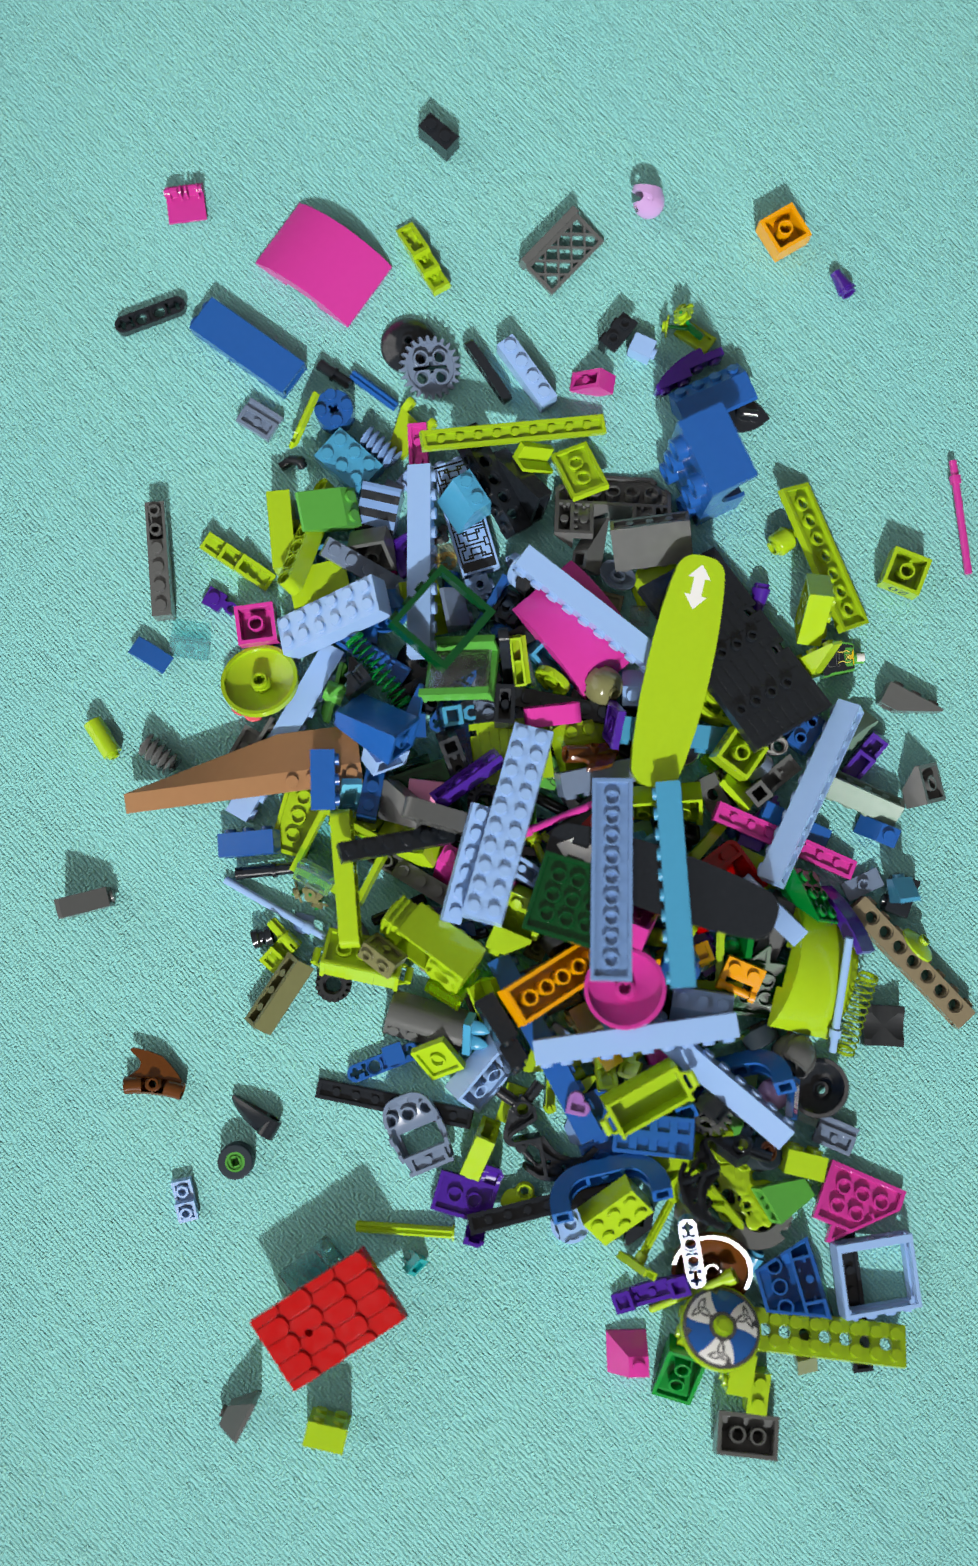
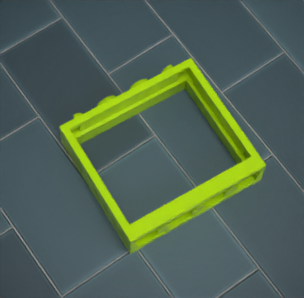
M320 810L289 870L335 894V883L301 865L325 817H330L331 810ZM353 817L354 830L367 837L379 835L373 832L374 828L370 825L356 823L357 819ZM388 856L376 858L359 891L360 906H363Z

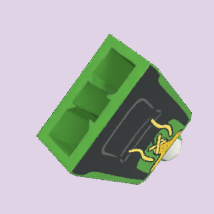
M822 640L820 647L818 646V649L822 648V643L828 640ZM843 642L820 674V679L852 673L855 671V664L865 663L864 652H854L853 643Z

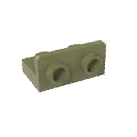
M378 932L363 942L358 953L359 958L386 979H389L394 970L404 963L408 957L407 954Z

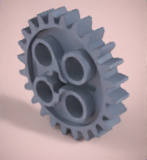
M428 335L425 336L424 341L419 337L417 338L418 344L414 340L411 341L412 348L406 346L405 349L408 353L401 354L405 360L399 361L403 368L398 371L404 373V376L400 379H406L407 382L404 387L411 386L409 393L417 391L416 397L423 394V400H426L428 395L431 400H434L436 394L440 399L442 398V392L445 395L449 394L447 388L454 389L452 383H458L455 376L461 375V373L456 371V368L460 367L461 364H456L455 361L459 359V356L453 357L452 354L456 350H449L450 343L443 345V338L437 342L436 336H433L431 341ZM436 352L442 355L441 363L434 359ZM416 354L423 356L424 361L422 364L416 362ZM428 365H430L431 367L439 365L446 366V369H434L432 371L413 370L414 367H426ZM437 372H441L444 375L443 382H439L436 379ZM419 373L425 376L424 384L419 383L417 380Z

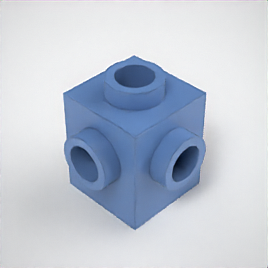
M482 572L472 574L471 578L464 580L465 585L484 601L489 599L492 590L495 588L492 578L488 579L487 573L482 574Z

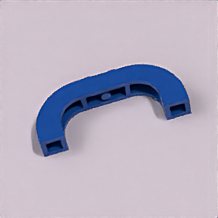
M764 1049L745 1050L715 1058L720 1063L722 1061L727 1064L731 1069L730 1072L735 1076L739 1075L743 1078L762 1074L770 1077L778 1096L798 1091L788 1063L780 1055ZM683 1075L688 1088H691L692 1085L687 1075ZM702 1084L697 1086L692 1092L694 1101H688L675 1109L677 1116H699V1111L694 1105L698 1096L706 1089Z
M630 1153L609 1155L606 1158L592 1159L572 1166L557 1178L551 1189L550 1209L554 1225L574 1221L571 1208L572 1200L584 1188L613 1182L626 1174L629 1178H636L645 1182L651 1191L653 1202L673 1198L669 1176L665 1169L654 1159L645 1155Z

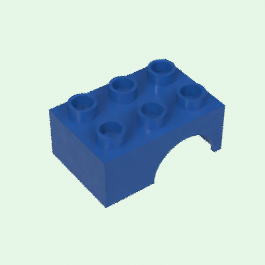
M719 402L678 421L671 439L668 440V447L663 452L664 462L659 464V470L665 483L670 485L675 482L681 495L675 499L679 512L688 511L689 518L692 517L696 526L737 508L745 496L744 491L741 492L739 486L758 476L723 402Z

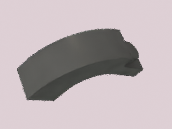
M788 754L772 766L765 776L755 780L745 790V793L759 807L770 799L780 786L801 771L802 768Z

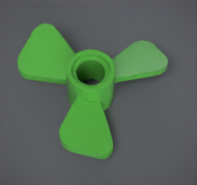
M343 662L339 663L335 682L328 681L322 696L325 702L321 708V715L323 721L328 724L332 717L334 704L340 705L346 692L344 684L347 682V678L344 674L348 672L346 663Z

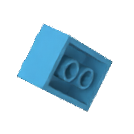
M341 427L314 455L316 462L344 487H354L358 499L361 496L363 481L375 483L385 472L383 464Z

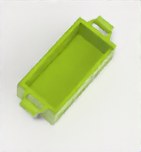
M329 927L324 947H315L310 962L319 967V976L324 974L391 988L395 992H397L398 985L411 984L414 968L409 967L405 963L397 967L392 976L386 979L358 957L361 947L341 949L338 929ZM362 934V936H363V942H364L365 940H367L369 937H371V936ZM402 968H406L404 981L400 980Z
M668 1057L600 1095L599 1098L607 1113L599 1122L607 1136L620 1134L622 1139L625 1140L628 1135L640 1128L647 1126L649 1123L670 1113L686 1102L694 1101L692 1092L700 1085V1082L693 1069L679 1071L677 1065ZM683 1075H687L692 1085L691 1088H688ZM609 1117L611 1118V1120H612V1122H613V1124H614V1126H615V1128H616L615 1131H613V1129H612V1127H611L609 1121L607 1120V1118H609Z

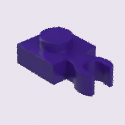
M210 586L201 602L220 613L221 609H224L230 616L234 614L229 612V607L237 606L234 602H227L229 596Z

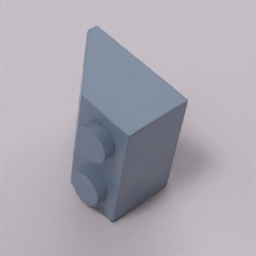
M453 587L439 588L448 633L471 629L470 623L474 622L471 611H467L466 606L470 602Z

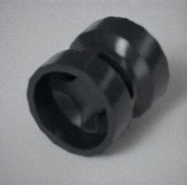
M361 663L357 664L352 672L348 671L344 674L355 690H358L362 683L372 679ZM355 672H357V673L359 674V676L362 678V680H360V678L356 675Z
M268 926L263 927L261 930H250L251 940L255 949L261 948L265 944L268 946L275 944L274 934Z

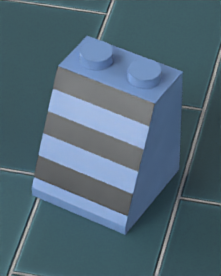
M363 481L358 507L362 526L355 528L354 531L387 525L394 540L404 501L402 489Z

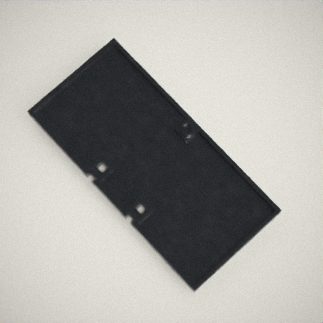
M715 547L700 555L711 557L723 566L725 586L717 646L707 689L755 754L823 713L832 704L789 646L785 649L782 647L783 638L761 609L756 612L753 608L756 602ZM675 568L639 587L637 591L657 620Z

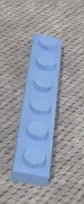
M474 802L470 803L439 920L461 925L463 906L491 807Z

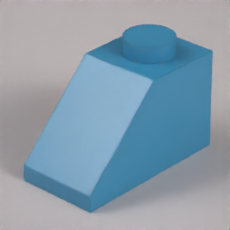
M904 873L893 874L892 879H886L890 903H906L921 900L911 876L905 877Z

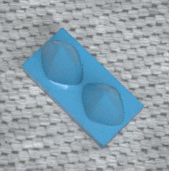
M474 1012L468 1013L463 1024L462 1054L470 1056L472 1050L488 1047V1044L477 1035H487L489 1032L484 1023L476 1020L477 1013Z

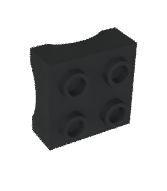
M871 1004L867 1008L869 1013L865 1015L864 1028L861 1029L860 1044L867 1046L904 1047L903 1022L905 1007ZM861 1008V1013L865 1014L867 1012L866 1009Z

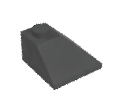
M937 762L913 768L902 789V799H904L907 809L946 800Z
M257 1390L233 1398L229 1405L224 1404L219 1414L222 1417L219 1426L233 1442H238L262 1391Z

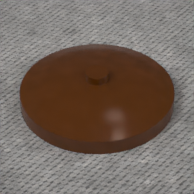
M705 1231L698 1234L705 1270V1282L721 1276L725 1269L733 1267L739 1282L732 1286L729 1284L720 1286L732 1288L744 1295L753 1277L751 1257L744 1245L736 1238L722 1232ZM687 1239L685 1241V1244L688 1246H692L696 1243V1241L693 1239ZM681 1244L677 1247L672 1257V1275H686ZM692 1256L688 1258V1261L694 1264L697 1263L699 1259L697 1257ZM697 1270L693 1271L695 1280H698Z

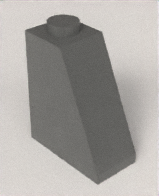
M384 780L378 819L414 829L428 826L401 817L405 797H418L399 780Z
M102 887L54 899L58 919H69L115 906L116 894L114 890H111V887Z

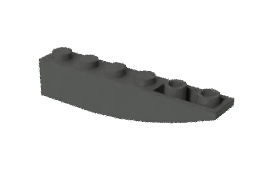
M144 502L152 617L157 621L177 620L172 556L165 502Z
M396 854L387 857L382 870L443 906L448 885ZM376 858L367 859V861L371 862L372 864H374Z

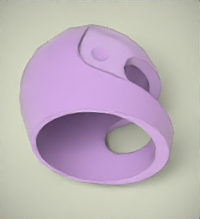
M636 184L633 186L632 193L642 198L640 201L633 203L637 215L643 219L656 218L662 212L665 205L662 188L651 184Z
M771 1078L760 1083L757 1090L762 1094V1098L767 1103L772 1102L778 1110L786 1106L787 1094L778 1096Z

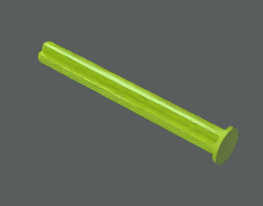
M358 1220L355 1226V1230L358 1233L452 1239V1241H454L455 1224L451 1227Z

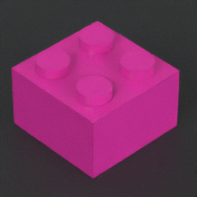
M273 601L234 606L238 645L242 649L261 645L281 644L276 621V606Z

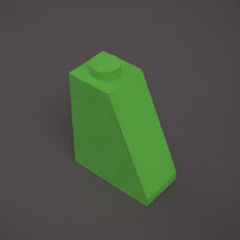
M794 1177L751 1187L752 1192L770 1222L783 1224L815 1196L811 1184L805 1178Z

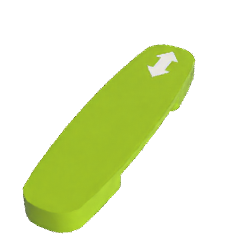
M692 554L684 557L678 563L660 608L642 681L630 750V773L632 778L643 786L656 788L655 782L678 780L687 759L703 708L717 646L725 586L723 566L717 560L708 556Z

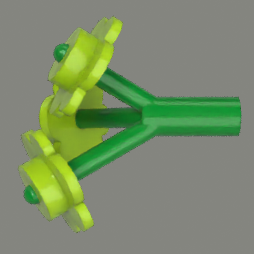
M685 303L681 304L673 312L675 318L673 322L675 324L678 323V325H669L670 315L667 316V320H663L661 328L662 332H665V338H667L668 329L689 331L699 341L705 336L690 321L691 314L694 312L692 303L688 305Z

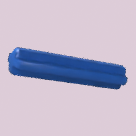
M357 370L352 371L349 377L355 384L392 411L398 407L399 402Z

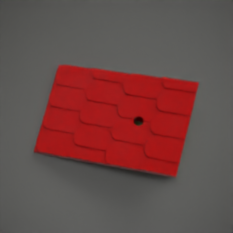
M362 1246L253 1317L249 1323L267 1348L276 1365H278L287 1382H289L292 1390L296 1391L343 1361L352 1353L377 1339L381 1334L398 1325L409 1314L365 1246Z

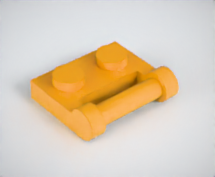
M729 954L716 981L715 988L727 990L745 998L747 1002L753 1003L767 971ZM727 976L751 986L750 991L726 982Z

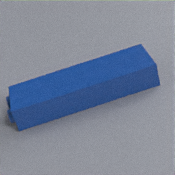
M211 297L209 301L203 304L199 315L191 320L189 328L193 335L285 399L307 370L305 362Z

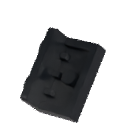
M623 311L619 317H615L611 322L609 330L607 332L604 331L599 337L598 350L603 354L607 349L616 353L636 328L638 322Z

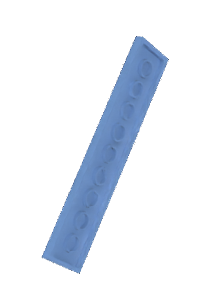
M592 778L590 981L632 982L633 778Z

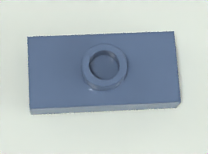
M874 867L839 885L847 901L850 902L884 886V883L877 868Z

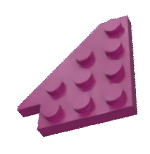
M830 1160L811 1217L829 1224L824 1242L830 1243L900 1211L907 1191L840 1162Z

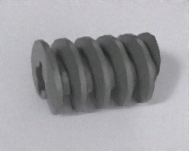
M151 733L140 744L138 753L141 756L145 755V760H151L150 764L152 766L157 765L156 769L158 771L163 770L162 774L167 776L179 766L182 759L176 761L178 755L176 753L170 756L171 748L164 751L165 743L158 746L159 738L152 741L154 734Z

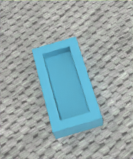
M361 778L341 779L339 791L340 806H338V809H358L362 789Z

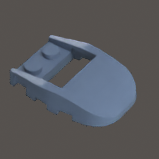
M408 1092L393 1098L386 1104L382 1119L389 1135L388 1141L397 1152L400 1162L402 1164L405 1163L411 1171L409 1173L411 1178L454 1161L455 1155L447 1125L433 1101L426 1094ZM436 1121L444 1141L409 1155L401 1134Z

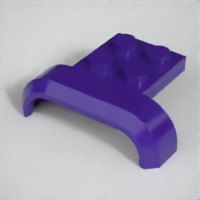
M486 1164L480 1180L477 1182L459 1173L441 1169L430 1209L468 1220L467 1214L493 1208L500 1182L504 1177L502 1170ZM467 1221L463 1244L475 1248L484 1245L485 1233L471 1236Z

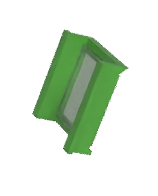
M495 634L476 635L443 674L428 662L425 688H419L418 696L422 697L424 703H427V701L484 699L494 702L500 652L495 641ZM464 636L434 637V641H437L436 654L444 660Z

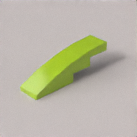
M413 222L396 230L401 243L434 297L450 289L449 281L441 271L439 263L430 251V247Z
M212 532L208 533L199 547L205 553L265 592L276 577L268 569Z

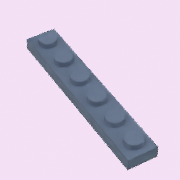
M327 537L319 553L320 556L359 578L372 574L383 579L386 589H397L400 593L398 583L406 581L331 537Z

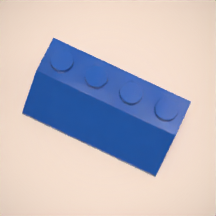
M738 363L729 365L721 371L711 373L701 380H696L692 384L678 388L668 394L672 414L679 421L719 402H723L727 412H730L758 399L747 372Z

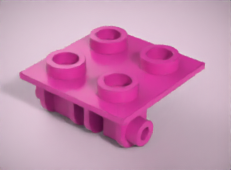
M203 183L184 184L175 187L168 186L163 189L170 225L207 220Z

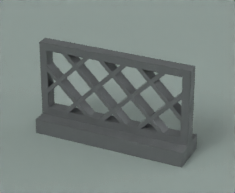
M574 205L521 258L518 264L523 270L526 269L551 296L604 243V240L578 214L579 210ZM576 221L581 224L582 233L572 232V225ZM561 236H569V246H559V238ZM572 236L583 237V246H573ZM586 237H593L598 243L594 247L586 246ZM548 249L556 250L557 259H546V251ZM559 250H570V260H560ZM573 250H583V258L581 260H573ZM535 263H543L544 273H536L532 266ZM546 263H557V273H546ZM560 263H569L570 271L568 273H560ZM547 277H557V285L553 289L547 284Z

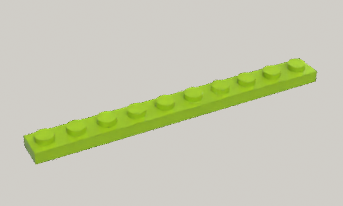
M597 414L421 430L419 438L422 452L516 444L521 441L536 442L605 435L607 431L604 415Z

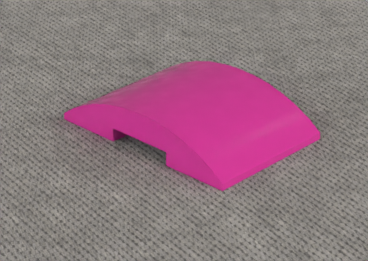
M299 203L256 261L257 266L286 286L288 284L316 303L318 308L347 328H349L392 269V266L381 255L349 229L324 213Z
M572 560L561 568L570 577L622 616L597 584ZM541 589L535 590L512 610L533 637L542 643L561 667V672L580 696L587 700L588 698L584 694L587 686L585 680L594 668L600 669L607 665L619 672L630 662L624 658L625 655L610 648L609 642L605 639L596 637L591 628L582 626L577 621V617L564 612L559 603L550 601L546 597L547 594Z

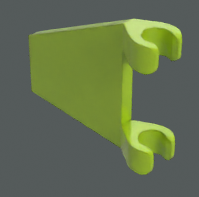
M408 397L401 406L389 447L391 449L396 446V454L402 451L400 457L402 461L409 455L407 424L418 423L408 413L416 406V402L412 397ZM430 418L427 421L428 430L435 429L438 426L434 418Z

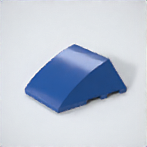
M808 1236L755 1270L767 1313L832 1319L825 1289Z

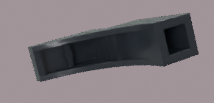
M491 992L477 1000L474 1007L496 1046L507 1076L511 1073L515 1076L524 1070L529 1058L516 1038L518 1032L495 994Z

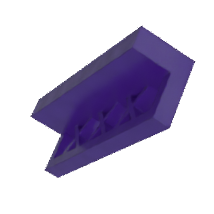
M492 748L429 794L436 804L448 807L476 785H479L503 767L504 759L495 748Z

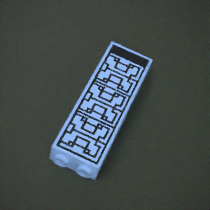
M460 456L454 457L449 462L439 461L433 464L434 466L432 467L437 471L435 487L438 497H441L455 477L468 470ZM444 514L463 581L471 578L472 574L478 572L489 574L499 571L500 564L486 518L458 535Z

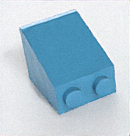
M470 469L455 477L437 501L458 535L491 514V501Z

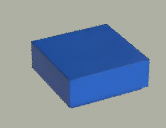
M400 1041L381 1048L387 1067L407 1060Z

